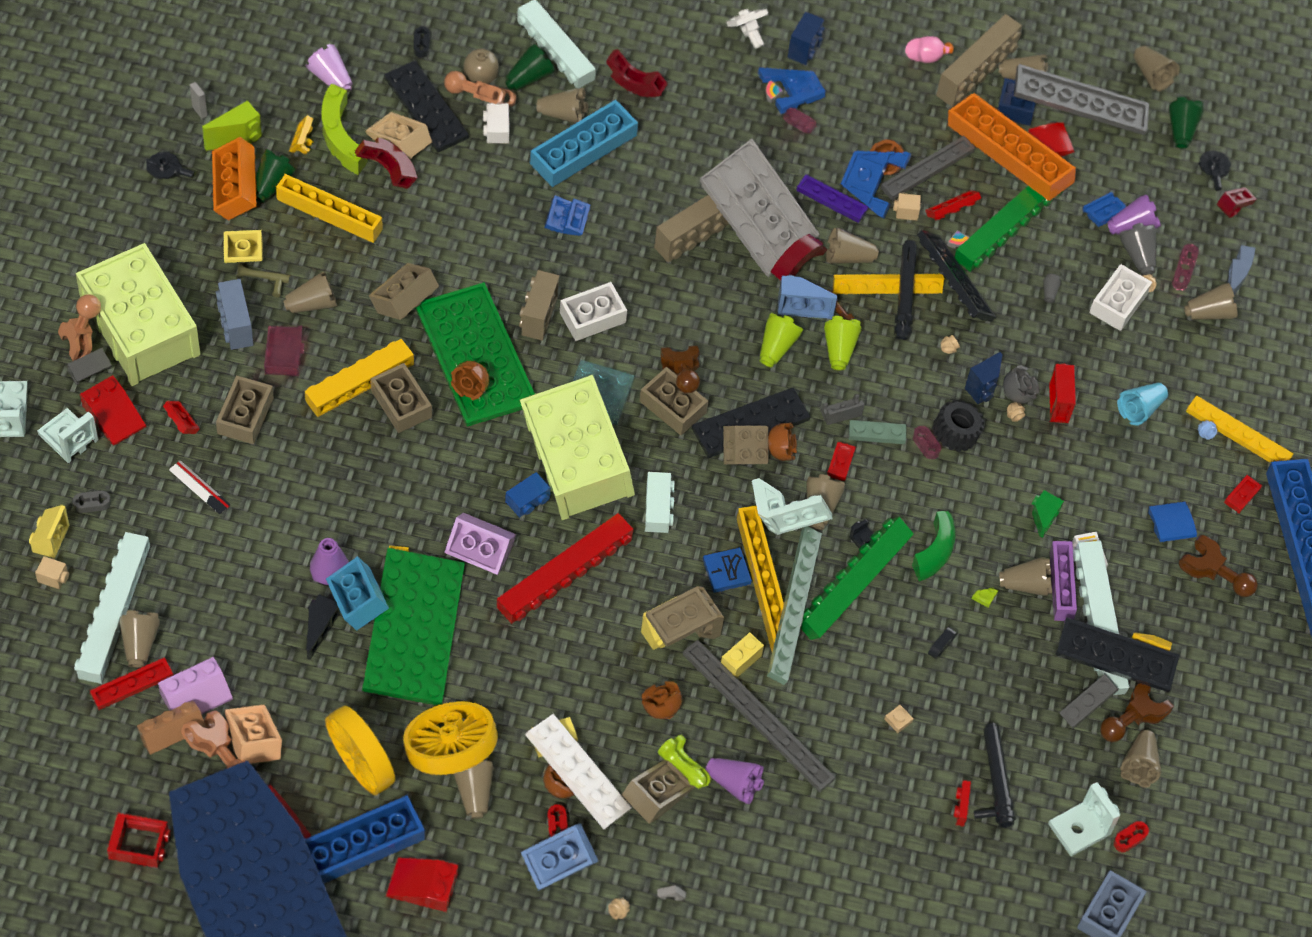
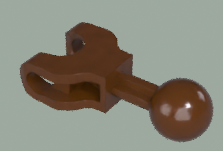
M688 346V350L683 352L672 351L670 347L661 348L662 369L667 367L677 375L676 386L681 392L686 394L695 392L700 385L699 375L695 372L699 368V360L697 358L699 356L698 346Z
M1200 535L1195 540V549L1203 557L1197 558L1186 554L1179 560L1180 568L1194 578L1208 577L1214 580L1219 575L1231 582L1234 592L1241 597H1250L1257 590L1258 583L1256 578L1250 573L1237 574L1226 567L1227 558L1221 554L1218 543L1205 535Z
M1139 683L1130 696V703L1125 710L1126 713L1119 718H1106L1101 723L1100 733L1106 741L1118 742L1124 737L1126 727L1134 721L1138 725L1143 722L1157 724L1171 713L1174 705L1169 700L1162 703L1153 702L1148 696L1151 687Z

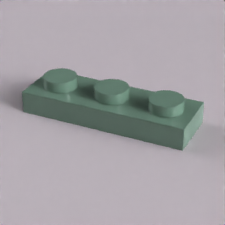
M850 420L849 440L905 444L906 424Z

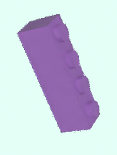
M1053 541L1050 550L1054 621H1064L1066 617L1074 619L1077 606L1073 545L1070 541Z

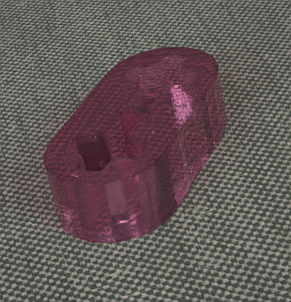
M789 108L783 115L784 120L788 124L804 133L810 134L816 127V122L811 117L794 108Z
M925 426L915 428L913 440L923 455L928 459L939 457L941 445L931 431Z

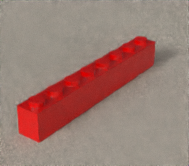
M617 513L498 597L497 609L511 624L522 620L529 611L539 608L543 601L553 598L557 591L567 588L574 579L584 576L591 567L598 566L602 559L612 556L622 545L629 544L632 540L633 528Z

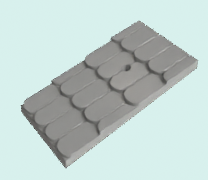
M752 138L700 178L704 190L717 205L718 210L735 230L738 238L767 277L772 275L770 271L777 260L795 241L807 234H811L814 238L819 237L816 228Z

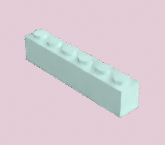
M532 0L518 8V23L526 28L529 36L537 41L538 46L544 49L548 58L556 63L559 71L567 76L571 84H574L576 88H581L595 80L596 69L536 0Z

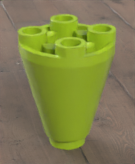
M770 313L766 322L760 352L761 358L759 361L763 365L773 367L800 338L803 329L795 325L791 317L784 316L782 318Z
M832 316V320L824 324L829 362L832 369L845 370L861 332L860 321L855 319L843 320L841 316Z

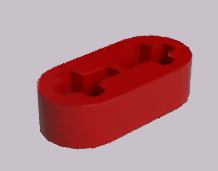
M557 804L552 805L548 810L547 817L549 838L556 835V827L560 828V832L567 829L565 808ZM556 811L560 815L559 821H555L554 812Z
M1137 821L1119 832L1113 842L1115 849L1120 852H1127L1143 842L1149 833L1147 824ZM1136 829L1143 830L1142 834L1138 833L1135 836L1133 835ZM1129 838L1127 844H1120V840Z

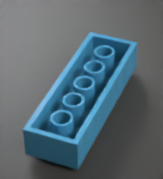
M614 100L531 150L530 164L551 187H554L637 136L638 122L617 100Z

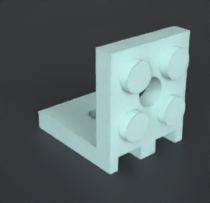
M68 408L37 430L38 435L67 463L71 462V456L75 453H83L86 450V445L92 440L95 443L98 441L94 416L87 412L81 418H78Z
M1096 782L1090 786L1081 804L1051 819L1048 824L1072 857L1111 835L1120 817L1118 807L1112 804L1108 798L1106 790ZM1072 826H1079L1082 829V833L1073 832Z

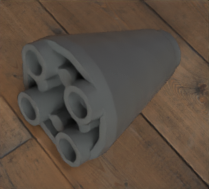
M1143 223L1135 224L1132 226L1133 229L1119 233L1120 240L1138 272L1141 273V276L1151 275L1155 273L1156 268L1155 226H1143Z

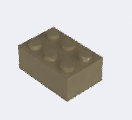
M407 263L372 292L369 297L378 314L401 320L413 308L419 306L426 297L432 295L439 285L430 268Z
M538 270L536 277L532 276L530 282L531 291L526 293V305L522 306L520 311L521 320L519 327L522 328V336L543 341L558 298L559 275Z
M405 363L371 378V391L398 433L432 418V405Z
M666 367L641 389L639 402L678 434L683 435L707 413L708 400L697 391L689 394L681 392L676 386L677 375Z
M236 375L216 420L217 434L254 444L274 398L273 386Z

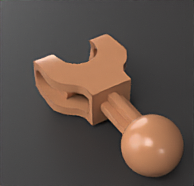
M459 71L448 73L444 80L445 88L453 94L467 91L473 93L475 98L497 105L508 104V107H512L516 102V94L514 92L477 81V83L467 81L465 75ZM505 94L510 96V100L507 103L503 102Z
M91 294L83 295L78 299L76 309L79 317L61 323L58 330L62 341L69 340V355L72 361L88 355L92 351L91 335L93 331L88 321L100 313L101 303L96 296Z
M218 711L207 713L204 719L206 728L199 725L196 721H190L183 725L182 735L191 748L206 753L209 758L218 754L227 765V769L245 762L236 759L227 748L231 742V738L228 736L229 726Z

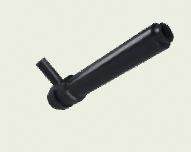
M906 240L902 245L897 314L895 315V338L903 340L910 339V335H912L911 324H913L912 304L917 245L912 240Z
M989 723L985 725L984 737L995 800L993 802L994 809L974 811V819L995 817L999 827L1008 828L1015 824L1014 804L1010 798L1000 730L997 724Z

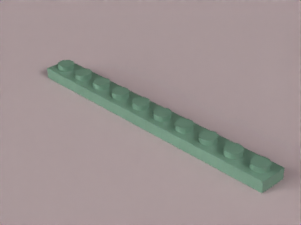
M809 526L803 527L801 530L767 673L768 677L783 685L788 682L822 533Z

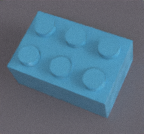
M358 556L326 578L344 620L356 631L389 608L370 567Z

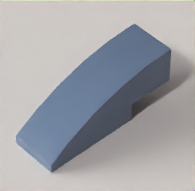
M1241 245L1237 259H1233L1230 264L1228 283L1231 285L1234 295L1243 285L1254 259V247Z

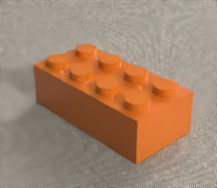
M238 137L212 151L214 212L227 220L256 207L254 146L243 138Z

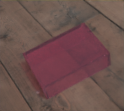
M302 325L298 327L268 326L264 363L265 374L299 376L301 353L304 354L305 343H302Z

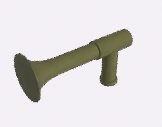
M239 262L236 279L241 276H252L275 281L272 296L280 297L282 283H288L290 275L249 269Z

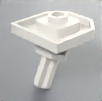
M745 9L739 11V15L727 21L728 27L740 26L745 37L749 36L754 48H760L764 45L757 31L759 27L756 19L767 15V9L755 11Z

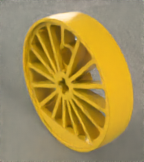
M450 702L432 707L414 718L404 732V747L410 763L417 770L434 775L454 774L478 765L492 753L497 744V729L491 713L485 707L472 702ZM439 723H444L442 728L436 726Z
M342 706L330 713L325 718L327 731L338 754L357 781L373 795L380 794L395 783V775L390 761L379 741L363 719L348 706Z

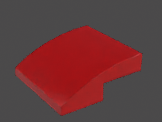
M1063 122L1050 123L1028 129L1029 134L1059 156L1063 157L1074 152Z

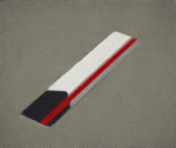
M182 461L177 462L169 469L218 514H221L230 506V503Z

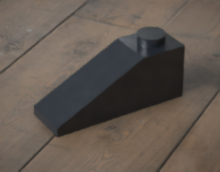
M320 594L308 606L306 652L307 659L309 660L312 659L340 615L337 602Z

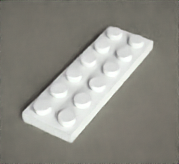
M554 714L525 734L603 829H606L631 809V806Z

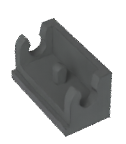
M102 348L67 364L68 373L76 385L81 380L105 369L109 370L112 367Z
M859 394L854 395L851 400L828 406V403L822 404L820 411L826 424L830 425L862 416L864 403L858 400Z

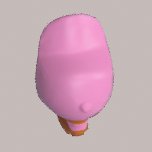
M922 37L911 40L907 44L905 51L906 55L912 60L933 63L941 59L944 54L953 53L954 47L949 42L944 45L936 37Z

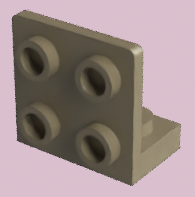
M723 426L724 464H768V426Z

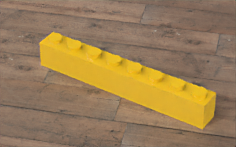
M757 506L738 508L737 523L770 648L773 652L784 603Z

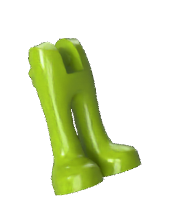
M680 734L675 739L670 738L658 750V754L664 760L674 765L688 779L691 786L703 788L709 785L711 782L710 774L684 752L685 737Z

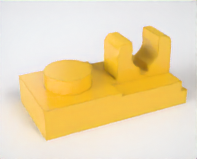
M308 115L297 126L289 149L290 152L298 150L303 154H307L310 151L306 146L309 147L312 144V140L306 136L312 131L313 127L311 124L313 118Z

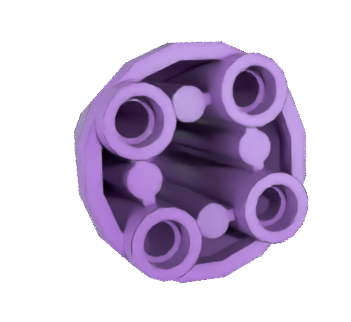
M1147 195L1140 196L1114 215L1110 221H1107L1112 235H1119L1121 231L1131 230L1133 225L1143 223V226L1154 225L1155 229L1161 226L1158 217H1155L1154 214L1156 211L1153 201L1150 202Z
M325 538L320 542L310 562L312 578L316 582L328 585L326 578L349 563L336 541L331 538Z
M712 758L706 767V771L712 779L738 800L746 804L752 802L756 791H760L764 784V780L761 779L764 768L756 763Z

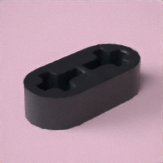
M419 26L414 31L413 52L416 57L424 58L429 55L430 30L427 27ZM421 34H424V39H420Z
M949 626L932 645L928 654L937 660L952 643L958 632Z

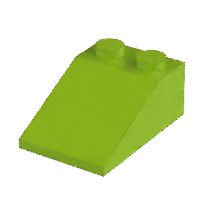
M248 101L202 126L204 148L206 151L215 150L238 137L243 138L248 143L256 142L262 137L260 114Z

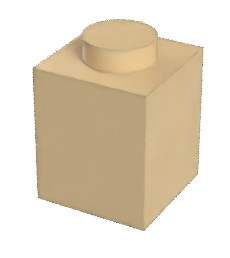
M899 193L898 199L894 200L893 204L896 218L918 220L920 195Z
M45 556L35 572L37 582L60 589L69 577L65 563Z

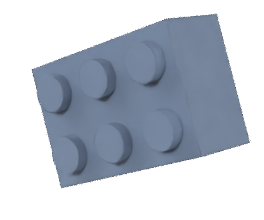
M236 279L218 283L219 290L215 291L218 312H220L221 325L224 328L225 342L230 344L231 350L253 346L251 322L241 280Z
M1110 870L1077 929L1091 937H1121L1146 891Z

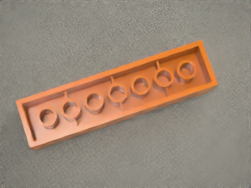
M975 93L948 110L949 127L961 136H965L969 142L1048 201L1075 183L1076 167Z

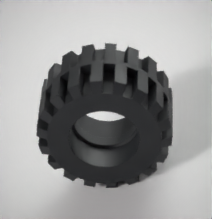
M953 400L952 403L949 401L942 406L933 422V434L937 436L936 440L941 442L943 447L947 446L951 451L955 449L956 452L961 450L967 451L968 448L971 449L976 444L984 430V419H981L982 414L977 412L978 409L976 407L973 408L972 404H966L965 401L958 402Z

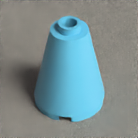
M1162 383L1125 390L1120 393V398L1117 400L1118 410L1124 419L1128 418L1131 421L1129 422L1130 424L1138 426L1143 424L1167 399L1168 390Z

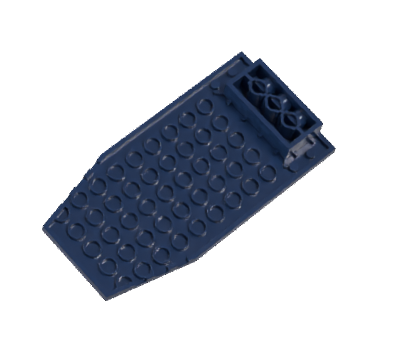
M248 761L169 792L180 878L205 937H346L299 826Z

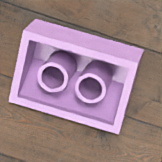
M462 513L456 517L444 553L498 575L511 552L516 534Z
M214 657L158 683L160 695L169 711L181 706L185 702L193 700L200 709L201 714H204L233 700L224 675Z

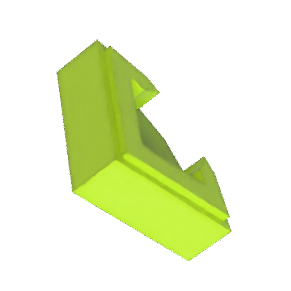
M993 588L978 590L972 596V599L989 608L998 590Z

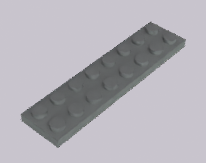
M1021 64L1016 68L1015 97L1145 135L1147 132L1149 103Z

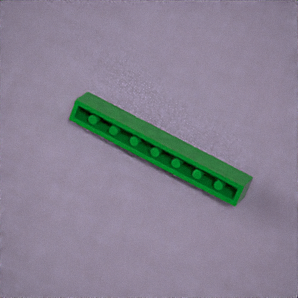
M1027 186L956 249V260L969 272L979 268L987 257L990 258L998 247H1003L1010 236L1014 237L1020 227H1025L1033 216L1036 217L1044 206H1049L1053 199L1048 201L1030 186Z
M900 517L885 520L881 530L872 534L870 537L871 541L859 549L860 553L847 562L848 566L840 570L835 575L836 579L828 583L823 589L824 592L815 597L811 602L812 605L804 610L800 628L810 640L822 637L914 535Z

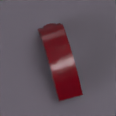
M619 49L613 50L606 61V64L613 71L610 75L612 79L627 91L639 96H660L668 84L659 71L642 72L634 68Z
M377 137L374 142L363 140L355 150L356 157L375 160L382 164L389 172L393 186L409 189L417 179L415 168L408 156L399 147L385 139Z
M807 234L795 241L781 255L770 272L780 281L782 276L792 275L795 277L808 260L815 256L824 255L827 248L823 246L822 241L814 238L811 234Z

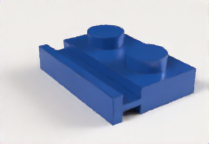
M1110 192L1083 206V212H1086L1088 217L1100 227L1127 206Z

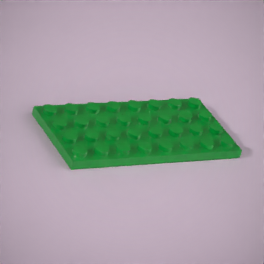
M485 282L423 300L419 306L415 307L466 427L522 410L520 400L535 395ZM476 361L482 364L489 374L488 388L478 399L471 400L470 397L465 395L461 397L454 391L451 385V372L462 362Z
M387 548L380 590L389 608L374 619L362 691L437 706L442 704L465 563Z

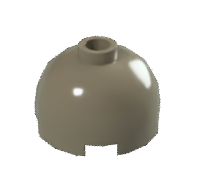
M476 49L466 56L464 75L469 81L474 83L475 81H480L488 84L497 78L499 71L498 59L491 51Z

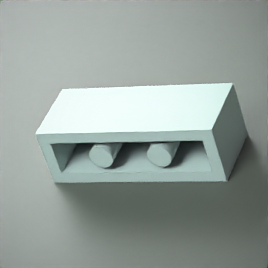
M648 472L645 532L668 533L669 526H673V514H670V509L674 507V497H670V492H674V481H671V473Z

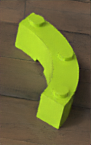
M331 83L322 103L324 140L331 154L336 156L345 168L359 175L368 161L366 158L356 157L355 150L359 145L349 137L341 123V116L347 105V90Z

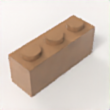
M192 700L183 703L175 709L165 711L162 715L144 721L142 724L137 725L145 748L151 755L183 740L182 727L185 723L196 721L202 727L206 728L200 709Z

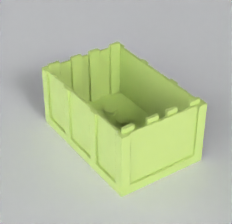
M145 243L76 273L80 297L91 294L100 300L101 311L93 320L98 332L102 333L112 349L115 360L119 361L126 372L131 386L180 362L200 356L197 326Z
M593 375L520 400L527 428L532 433L537 455L544 465L551 492H554L561 520L568 519L569 516L617 499L635 495L629 467Z

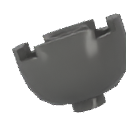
M1022 365L1016 366L1006 374L1003 388L1005 396L1011 401L1025 404L1036 399V394L1040 390L1035 376L1031 377L1026 372L1028 368Z

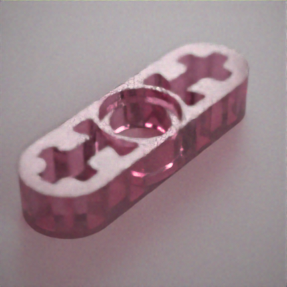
M1187 244L1182 249L1172 280V285L1177 290H1185L1190 282L1199 254V249L1193 244ZM1188 251L1192 252L1190 259L1187 258ZM1186 264L1190 269L1184 270L1181 265ZM1181 275L1184 276L1183 283L1179 282Z

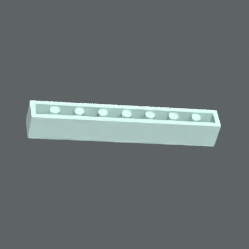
M125 532L123 539L119 540V551L117 556L114 555L112 571L111 573L108 572L106 576L105 590L102 589L99 600L101 602L99 607H95L93 624H89L87 630V641H83L81 646L82 655L75 663L74 669L77 671L78 679L100 684L103 682L121 631L120 616L126 615V611H128L150 548L149 538L146 536Z
M1101 541L1079 542L1073 550V560L1077 562L1076 577L1080 579L1079 593L1080 597L1084 599L1083 614L1087 616V624L1119 634ZM1094 668L1098 674L1097 680L1105 674L1118 688L1114 695L1125 694L1129 689L1128 679Z

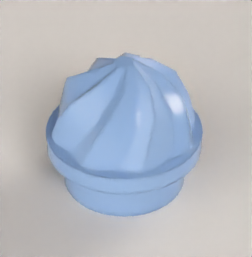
M1206 420L1198 425V432L1202 438L1212 439L1217 434L1214 422Z

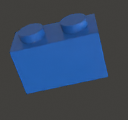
M535 472L508 490L505 502L520 518L525 514H530L538 505L545 504L550 498L551 488Z

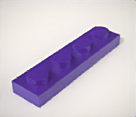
M808 175L803 177L796 191L857 223L861 221L868 211V206Z

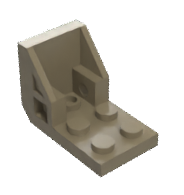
M697 586L646 612V618L666 647L695 632L699 637L715 639L721 635L724 617L703 587Z

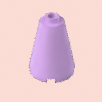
M329 44L327 49L323 50V48H320L308 59L309 65L306 64L308 70L328 86L332 83L347 90V93L350 92L352 81L337 48L333 44Z

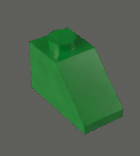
M1043 490L1040 496L1036 495L1032 502L1034 506L1032 516L1039 536L1042 538L1061 511L1064 503L1063 500Z

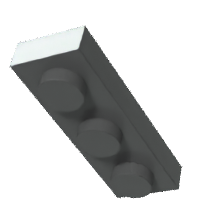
M1104 674L1060 712V715L1074 729L1118 691V688Z

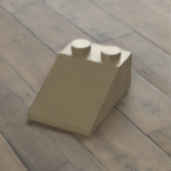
M663 760L632 779L622 793V796L650 824L670 810L691 792L695 786H691L688 779L674 765Z

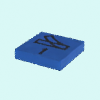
M741 548L703 556V562L714 593L751 585L752 580Z

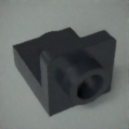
M867 519L861 522L857 521L851 527L849 538L859 549L871 541L870 537L873 534L868 528L869 521Z

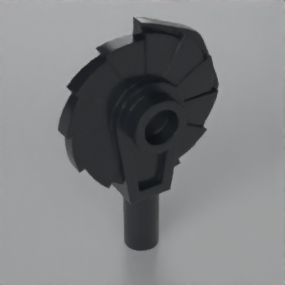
M1215 150L1205 151L1200 156L1198 165H1200L1201 171L1207 176L1210 175L1211 180L1214 181L1215 191L1222 190L1221 178L1228 175L1231 162L1222 152Z
M160 151L155 155L153 154L150 159H146V170L156 179L166 180L179 175L190 178L194 176V171L182 168L177 156L170 152Z

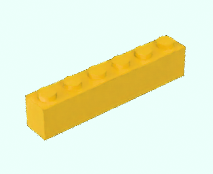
M287 174L283 176L276 186L277 200L372 243L375 242L382 231L381 216Z
M402 339L393 341L387 347L374 351L365 359L358 360L354 365L343 368L333 376L326 377L319 384L310 386L305 391V401L315 415L319 417L371 388V378L405 363L407 368L414 365V354Z

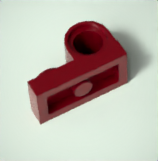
M1246 187L1225 192L1217 202V206L1228 218H1232L1242 207L1253 205L1257 199Z

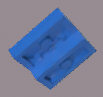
M554 196L544 228L559 233L581 236L590 205L577 199H573L570 202Z
M1186 502L1149 507L1148 513L1155 524L1154 532L1160 542L1197 537L1195 524Z

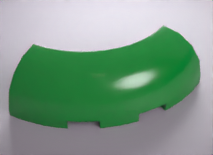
M949 511L936 512L933 522L936 539L927 549L914 556L912 567L918 581L925 580L939 572L940 568L951 557L956 534L954 519Z

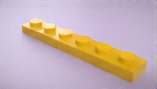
M900 274L834 275L832 290L834 294H899ZM915 274L913 293H942L944 276L942 274Z
M1197 395L1186 410L1187 413L1200 421L1208 420L1209 422H1214L1218 432L1270 463L1288 461L1293 456L1292 452Z

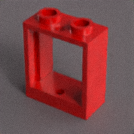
M1055 364L1049 382L1050 422L1069 423L1076 404L1074 365Z
M118 813L107 849L109 859L158 868L160 861H163L165 858L166 849H163L165 842H169L171 835L167 822ZM126 827L160 833L154 856L120 850Z

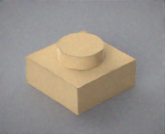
M901 705L885 716L887 723L897 733L913 722V718Z

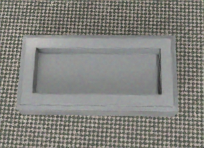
M194 82L190 84L192 107L200 118L203 119L207 117L205 93Z

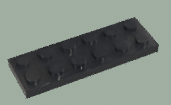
M415 60L384 74V79L415 121L426 124L432 141L431 145L437 153L469 139L467 131Z
M921 230L917 234L920 244L928 250L930 259L937 263L939 272L948 279V285L957 292L960 302L966 305L968 314L973 318L992 322L996 318L995 314L939 235Z
M794 387L695 423L692 425V430L707 458H711L724 453L723 426H768L769 435L770 430L776 425L792 423L794 427L810 421V415Z
M1067 617L1064 620L1055 653L1056 656L1168 693L1171 691L1180 656L1179 654Z

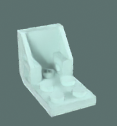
M0 381V437L25 436L27 381Z
M760 478L752 480L758 514L768 530L777 535L833 519L832 513L821 495L811 496L808 499L794 501L786 505L784 496L780 491Z

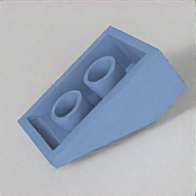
M792 275L782 276L778 294V315L832 319L837 295L801 277H794Z
M581 824L574 825L521 852L538 890L599 862Z

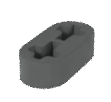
M105 491L78 493L73 497L72 501L74 509L79 513L104 511L111 505L110 496ZM100 498H104L103 503L99 502ZM81 500H84V505H80Z

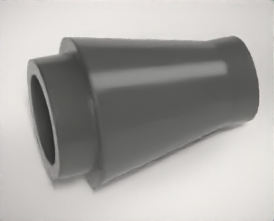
M1047 274L1043 279L1044 301L1055 302V297L1061 285L1058 275Z

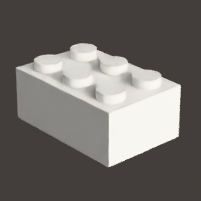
M1120 264L1094 299L1089 313L1121 331L1148 295L1152 282Z
M611 282L560 300V314L575 341L626 323L627 309Z

